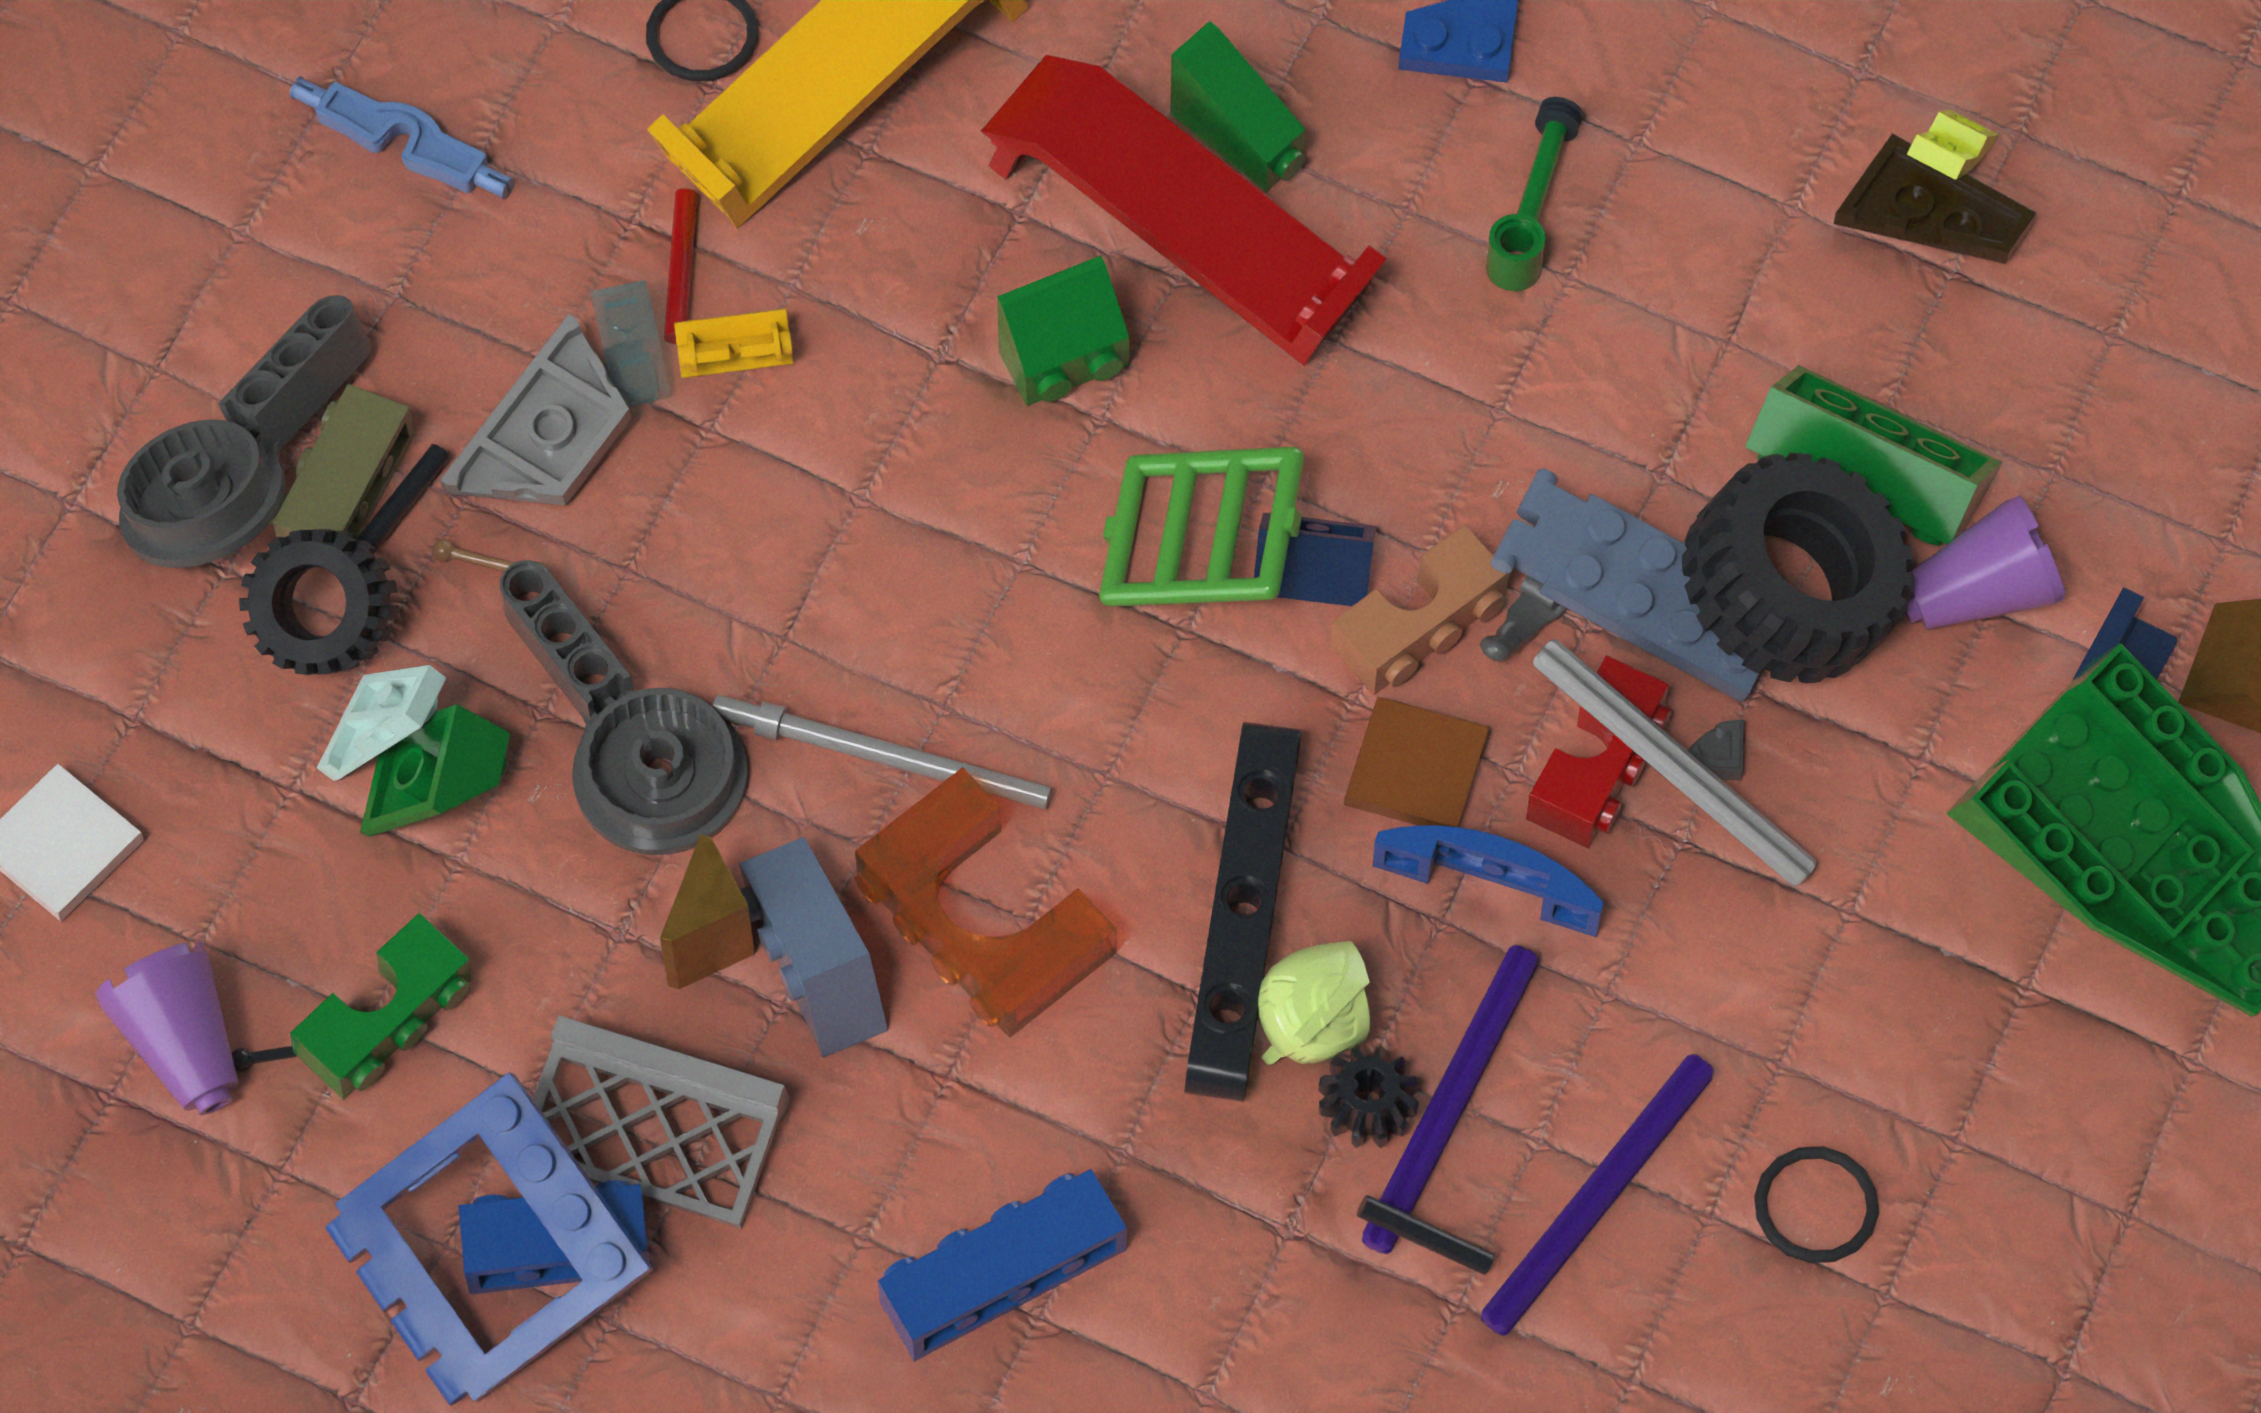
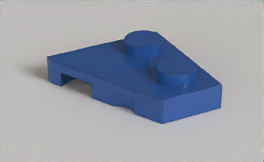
M1446 0L1407 11L1398 70L1507 83L1518 0Z

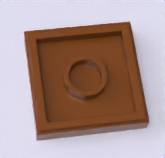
M1377 696L1345 794L1344 805L1417 826L1439 825L1459 827L1487 741L1489 727Z

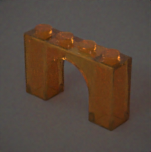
M962 767L855 850L857 875L854 879L860 891L871 903L877 905L881 901L894 915L892 918L893 923L906 941L912 945L920 942L933 956L931 963L939 976L950 986L958 983L971 997L969 999L970 1005L980 1020L988 1027H993L997 1024L1011 1038L1117 953V928L1079 888L1029 927L1006 936L990 937L974 934L955 924L946 915L938 901L940 889L946 878L961 863L1002 832L1001 806Z

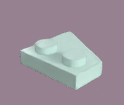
M430 665L363 675L317 769L333 781L339 780L421 728L436 711L438 706L437 696L446 677Z

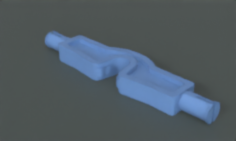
M301 76L296 78V84L293 83L291 86L290 98L315 108L319 123L344 134L372 153L381 152L400 134L409 135V140L401 157L403 164L412 172L442 181L465 193H471L475 186H478L499 196L501 199H506L509 196L508 192L511 193L514 187L515 179L488 167L484 152L442 133L437 123L428 114L414 106L399 102L379 103L337 82L332 83L329 89L326 90L305 80Z

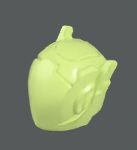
M1352 941L1326 943L1304 948L1288 954L1268 971L1261 982L1258 996L1260 1022L1268 1040L1271 1042V1045L1261 1056L1268 1065H1273L1284 1056L1299 1064L1319 1063L1354 1048L1356 1044L1360 1046L1365 1042L1370 1028V1014L1364 987L1370 981L1360 952Z

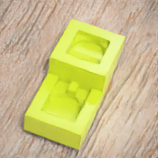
M1951 109L1938 112L1929 132L1916 135L1907 155L1957 180L1975 167L1993 146L1999 134Z

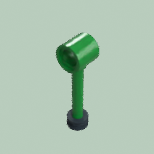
M1548 97L1541 102L1535 120V127L1542 134L1517 214H1509L1498 219L1491 227L1489 233L1486 271L1490 280L1504 290L1522 291L1528 289L1538 281L1542 272L1545 232L1537 221L1563 141L1573 140L1577 136L1583 119L1582 109L1576 103L1566 98ZM1508 251H1520L1524 254L1516 255L1511 254Z

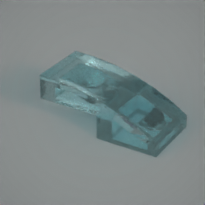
M642 280L590 291L608 377L613 386L618 389L627 406L671 398L670 386L646 281Z

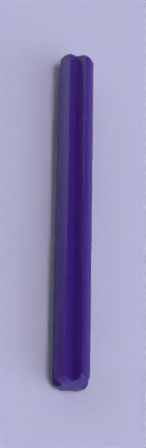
M1520 945L1509 947L1394 1170L1380 1201L1411 1214L1537 968L1538 956L1533 951L1525 949ZM1368 1222L1363 1231L1362 1243L1378 1253L1389 1254L1399 1236Z
M1695 1054L1686 1056L1483 1308L1481 1320L1489 1329L1501 1336L1507 1335L1710 1083L1714 1069L1708 1062Z

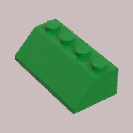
M1800 365L1771 386L1745 445L1746 448L1758 453V460L1761 457L1772 454H1782L1785 459L1791 452L1810 454L1814 462H1818L1823 457L1840 463L1839 469L1847 474H1850L1852 471L1857 472L1868 480L1865 486L1875 495L1879 491L1890 503L1887 510L1893 519L1899 517L1902 523L1912 527L1910 530L1912 535L1926 543L1937 546L1942 545V543H1950L1964 532L2002 463L1983 452Z

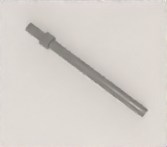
M717 694L713 703V708L723 720L754 728V735L776 741L780 736L1044 810L1047 809L1052 787L787 714V708L766 701H763L761 706L719 694Z

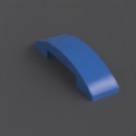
M1439 825L1398 827L1379 831L1374 843L1373 867L1428 884L1434 866L1437 864L1543 898L1540 920L1593 937L1597 936L1603 911V901L1581 879L1561 864L1523 844L1482 831Z

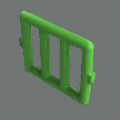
M1274 447L1130 456L1125 463L1115 516L1106 518L1103 538L1109 543L1099 592L1101 602L1106 606H1135L1275 599L1280 593L1290 537H1298L1302 518L1295 508L1304 464V453L1298 447ZM1279 470L1259 577L1230 578L1249 474L1254 471ZM1226 473L1206 580L1177 581L1197 475ZM1174 476L1154 581L1125 583L1145 478Z

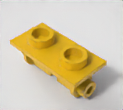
M786 308L674 322L681 378L793 364Z

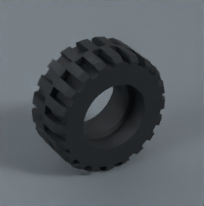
M1790 452L1785 459L1782 454H1772L1761 457L1757 463H1748L1738 470L1699 512L1697 520L1689 527L1685 538L1687 550L1682 554L1683 575L1691 578L1684 586L1690 605L1697 604L1700 610L1696 617L1705 632L1709 630L1714 632L1720 639L1716 645L1728 656L1734 652L1744 659L1742 666L1756 673H1760L1763 669L1770 671V678L1791 682L1798 675L1799 682L1816 683L1821 682L1825 677L1836 678L1848 672L1855 664L1862 661L1901 621L1908 609L1907 600L1912 596L1914 587V576L1908 572L1914 566L1911 546L1903 544L1902 539L1906 536V531L1900 518L1893 519L1887 508L1890 506V503L1880 491L1876 495L1865 486L1868 480L1857 472L1852 471L1850 474H1847L1839 469L1840 463L1823 457L1818 462H1814L1810 454ZM1764 536L1783 538L1805 550L1824 572L1830 586L1832 601L1813 598L1791 586L1773 566L1766 551Z

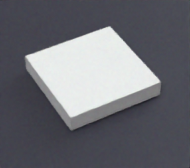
M57 764L0 819V871L62 922L144 839L142 833L62 766Z

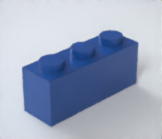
M611 1180L595 1185L650 1262L645 1205L641 1184L629 1185L625 1181ZM491 1194L478 1197L471 1204L459 1205L464 1274L470 1295L583 1281L524 1197L508 1199L504 1195Z

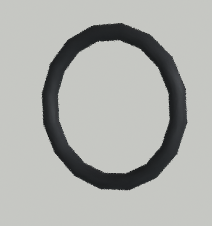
M661 0L654 7L646 23V44L654 61L669 74L689 81H713L734 73L750 59L758 42V21L750 5L745 0H726L741 12L747 24V39L741 52L727 64L711 70H691L676 65L663 54L657 42V26L663 14L681 0Z
M1823 1146L1799 1147L1777 1157L1761 1174L1754 1194L1756 1219L1767 1239L1787 1256L1808 1263L1836 1262L1857 1252L1872 1235L1879 1215L1877 1191L1865 1169L1848 1155ZM1823 1159L1841 1165L1856 1178L1865 1194L1866 1214L1861 1229L1849 1242L1832 1250L1812 1251L1793 1245L1777 1232L1768 1216L1767 1195L1772 1180L1784 1167L1800 1160Z

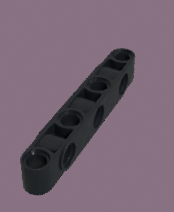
M1243 722L1187 1064L1184 1091L1186 1094L1242 1102L1245 1100L1259 1013L1258 996L1266 969L1299 757L1301 729ZM1255 798H1265L1270 800L1273 805L1266 809H1257L1251 807L1248 802ZM1238 903H1248L1258 910L1250 915H1239L1230 908ZM1221 1010H1231L1239 1014L1241 1018L1233 1023H1222L1217 1021L1213 1015Z

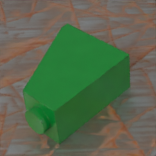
M1211 21L1207 22L1171 54L1170 114L1265 192L1269 191L1281 179L1288 181L1300 170L1305 161L1306 129Z

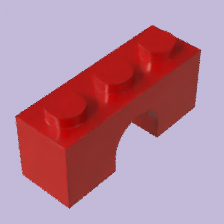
M1606 655L1596 673L1661 729L1665 730L1672 714V709L1665 706L1669 684ZM1580 706L1577 727L1597 736L1607 749L1597 756L1580 758L1555 748L1529 794L1526 820L1589 849L1598 831L1608 834L1622 805V802L1616 800L1624 784L1631 787L1635 785L1646 761Z

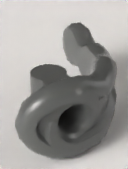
M1527 575L1520 586L1521 595L1508 608L1505 622L1497 629L1494 636L1488 635L1482 639L1480 646L1483 654L1494 661H1506L1511 654L1518 651L1521 645L1531 641L1538 631L1561 617L1568 608L1540 594L1539 591L1543 583Z

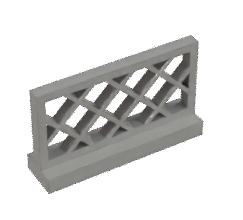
M558 1015L551 1034L553 1045L533 1100L549 1122L563 1116L575 1143L567 1146L572 1155L581 1153L586 1164L578 1163L589 1179L597 1184L611 1180L625 1181L629 1185L641 1184L642 1195L645 1199L741 1229L779 1120L783 1121L790 1102V1096L785 1086ZM563 1061L586 1068L595 1087L563 1102L555 1086ZM596 1071L613 1076V1078L601 1083ZM627 1082L643 1086L651 1104L619 1120L606 1093ZM652 1089L670 1095L657 1101ZM552 1094L557 1106L545 1111ZM600 1096L613 1124L581 1139L568 1112ZM684 1099L699 1103L708 1122L675 1137L663 1110ZM708 1106L725 1111L726 1113L713 1118ZM657 1114L670 1141L637 1156L625 1129ZM740 1117L762 1123L756 1143L732 1155L719 1128ZM713 1131L726 1159L694 1174L681 1147ZM619 1133L631 1161L611 1171L596 1168L587 1152V1148ZM675 1150L688 1178L667 1189L651 1185L643 1166ZM750 1159L743 1177L737 1165ZM730 1168L740 1185L732 1210L708 1203L699 1185ZM637 1170L642 1182L624 1176ZM693 1187L699 1200L682 1195L681 1193Z

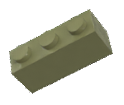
M347 384L339 401H332L327 406L321 421V434L314 447H307L299 458L296 467V480L289 493H284L282 503L270 522L274 527L276 538L290 536L289 532L298 530L331 529L332 531H345L354 534V539H356L367 526L415 436L410 407Z

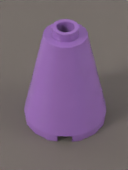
M2020 495L2010 500L2007 499L1909 572L1914 576V587L1912 596L1907 600L1908 609L1905 614L1911 624L1920 620L1927 630L2054 605L2065 599V589L2047 544L2043 545L2035 529L2039 526Z
M202 942L196 943L193 953L190 952L186 943L160 950L124 968L128 980L115 989L110 978L101 984L95 992L100 1008L184 1110L197 1109L200 1115H207L223 1108L233 1100L230 1092L239 1083L210 957Z

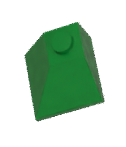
M458 704L435 711L421 728L378 755L360 833L370 837L442 814L498 786L506 768L507 760L505 755L510 733Z

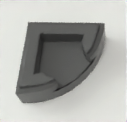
M1729 720L1715 725L1714 729L1701 736L1688 750L1721 780L1741 781L1743 772L1744 720Z

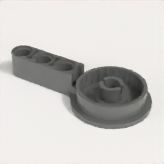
M339 295L328 296L318 300L309 307L218 403L226 421L214 419L200 420L174 427L149 441L130 459L120 476L117 497L120 505V530L130 550L136 556L150 564L170 568L206 564L237 551L259 535L271 522L282 503L285 493V475L279 462L281 450L355 372L371 352L372 345L348 298Z
M531 560L518 561L511 564L504 570L500 578V591L505 616L512 628L585 722V732L574 757L572 780L578 806L587 822L598 834L612 844L631 852L646 855H669L684 852L696 847L700 834L712 838L719 834L740 808L748 780L745 750L732 724L729 721L723 720L713 707L693 694L672 688L633 690L630 674L550 572L540 563ZM525 592L540 594L530 601L516 599ZM558 633L572 635V637L564 642L548 640ZM593 674L605 677L596 684L581 682L583 678ZM656 758L668 759L671 761V774L668 776L663 768L652 769L647 767L646 764Z

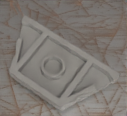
M570 314L566 316L440 479L443 490L449 494L566 506L632 419L630 410L618 389L613 386L598 355L593 352L584 337L575 317Z

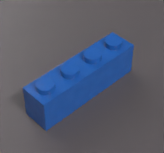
M1092 1169L1078 1176L1068 1173L1050 1182L1040 1196L1024 1204L1021 1201H1014L1004 1205L991 1216L990 1222L971 1232L965 1228L947 1235L939 1242L936 1250L917 1260L915 1257L910 1256L892 1264L884 1272V1277L878 1280L879 1301L915 1362L1126 1251L1127 1227Z

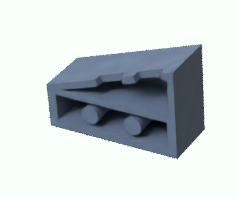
M805 837L739 863L745 887L741 888L740 891L748 904L750 923L758 920L761 926L758 929V934L765 953L771 962L777 960L784 987L791 1001L797 1002L822 1057L824 1058L888 1031L870 954Z

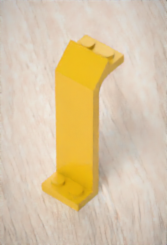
M821 0L689 124L684 122L677 128L662 114L647 130L665 157L738 229L971 10L985 0ZM989 0L1012 23L1028 9L1025 0Z

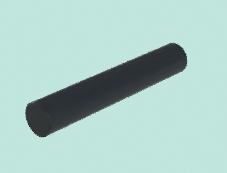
M431 444L356 540L370 543L376 548L372 553L374 554L450 458L449 454L442 447Z
M1365 1195L1359 1205L1357 1217L1480 1274L1485 1275L1493 1263V1252L1374 1197Z

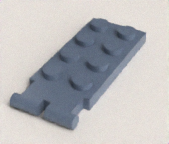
M1538 469L1517 509V514L1525 521L1533 524L1534 527L1521 520H1512L1490 562L1492 567L1502 573H1511L1513 568L1543 583L1539 593L1742 703L1749 695L1759 673L1742 666L1744 659L1734 652L1728 656L1716 645L1720 639L1712 630L1705 632L1696 616L1700 613L1697 604L1690 605L1684 586L1691 579L1684 576L1682 572V554L1687 550L1686 545L1592 493L1586 501H1583L1556 486L1558 478L1553 472L1546 469Z

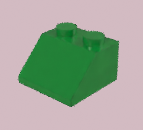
M1101 255L997 296L999 354L1026 406L1042 400L1046 402L1055 401L1065 396L1074 387L1091 380H1107L1118 374L1122 368L1129 366V335L1106 264Z

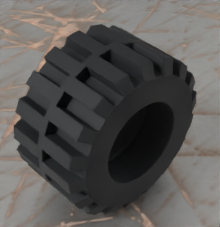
M331 529L289 532L290 536L277 537L269 542L267 545L270 549L267 552H258L250 562L256 567L254 573L244 574L241 586L249 588L248 598H239L240 611H248L250 621L242 624L247 635H256L259 639V642L254 645L261 655L273 656L272 664L281 669H294L296 674L321 675L351 670L360 666V661L371 659L380 650L376 645L379 641H387L393 630L387 627L389 618L397 617L398 605L391 604L390 593H397L398 590L396 581L387 580L384 572L389 570L390 567L385 558H376L372 554L376 548L367 541L354 539V534L345 531H332ZM314 567H323L332 572L343 586L346 597V608L342 621L333 632L326 636H315L308 632L298 621L293 608V594L296 584L303 574Z

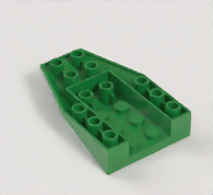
M2119 643L2094 658L1946 814L2090 929L2251 1017L2256 1016L2261 1011V803L2244 770L2143 665Z

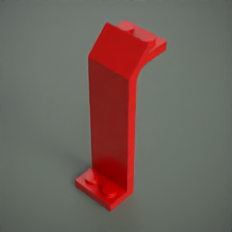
M1046 54L981 130L982 133L991 139V143L997 147L988 167L1006 180L1026 155L1042 161L1303 366L1306 365L1315 351L1359 297L1367 290L1387 259L1371 245H1368L1357 260L1349 255L1343 256L1098 65Z

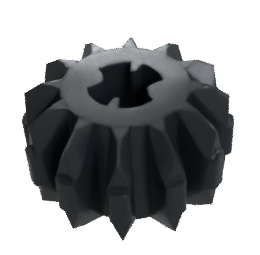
M1356 1044L1351 1049L1350 1062L1335 1056L1330 1061V1072L1332 1075H1323L1319 1080L1318 1091L1325 1096L1319 1101L1318 1109L1320 1115L1333 1118L1330 1131L1334 1137L1351 1130V1143L1355 1148L1363 1143L1364 1135H1372L1374 1143L1380 1148L1386 1144L1387 1131L1402 1137L1407 1132L1408 1122L1406 1118L1414 1117L1418 1113L1419 1101L1413 1097L1418 1092V1079L1416 1076L1404 1075L1407 1062L1403 1056L1387 1063L1385 1061L1386 1050L1382 1045L1374 1050L1373 1057H1365L1363 1050ZM1360 1092H1365L1366 1098H1368V1100L1364 1101L1358 1097V1094ZM1374 1092L1379 1095V1099L1372 1101V1096L1369 1093Z

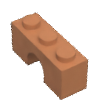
M1463 525L1420 556L1418 584L1432 598L1433 601L1417 610H1404L1389 603L1375 589L1332 621L1330 648L1374 695L1389 684L1396 687L1413 675L1418 667V663L1434 651L1437 654L1446 652L1459 640L1465 628L1477 619L1481 622L1491 619L1502 609L1506 603L1509 573L1499 572L1492 567L1490 562L1494 555Z

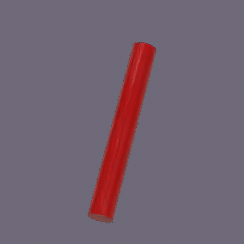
M687 188L678 189L675 192L664 327V340L671 344H677L674 322L688 321L697 193Z

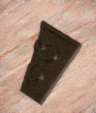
M1893 133L1835 213L1833 224L2004 264L2008 262L2033 226L2037 212L1968 174L1955 180L1907 155L1912 144Z

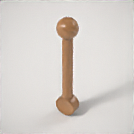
M446 539L436 541L432 547L433 556L440 562H446L452 558L503 572L514 563L455 548ZM538 562V563H540L541 565H543V566L547 569V567L544 565V563Z

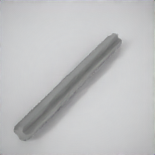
M1552 639L1538 652L1533 664L1540 672L1793 886H1798L1808 878L1816 866L1815 859L1562 643Z

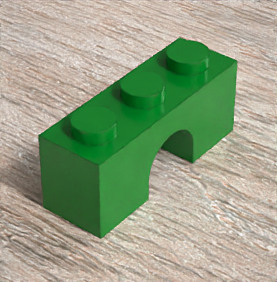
M420 913L413 917L376 952L379 973L396 989L393 999L385 1007L373 1012H360L347 1006L339 997L332 993L290 1032L292 1049L295 1055L343 1100L356 1088L359 1091H364L370 1087L382 1074L385 1068L383 1062L398 1048L406 1051L415 1045L427 1030L428 1025L426 1022L441 1008L448 1011L455 1007L470 989L469 982L472 980L470 959Z

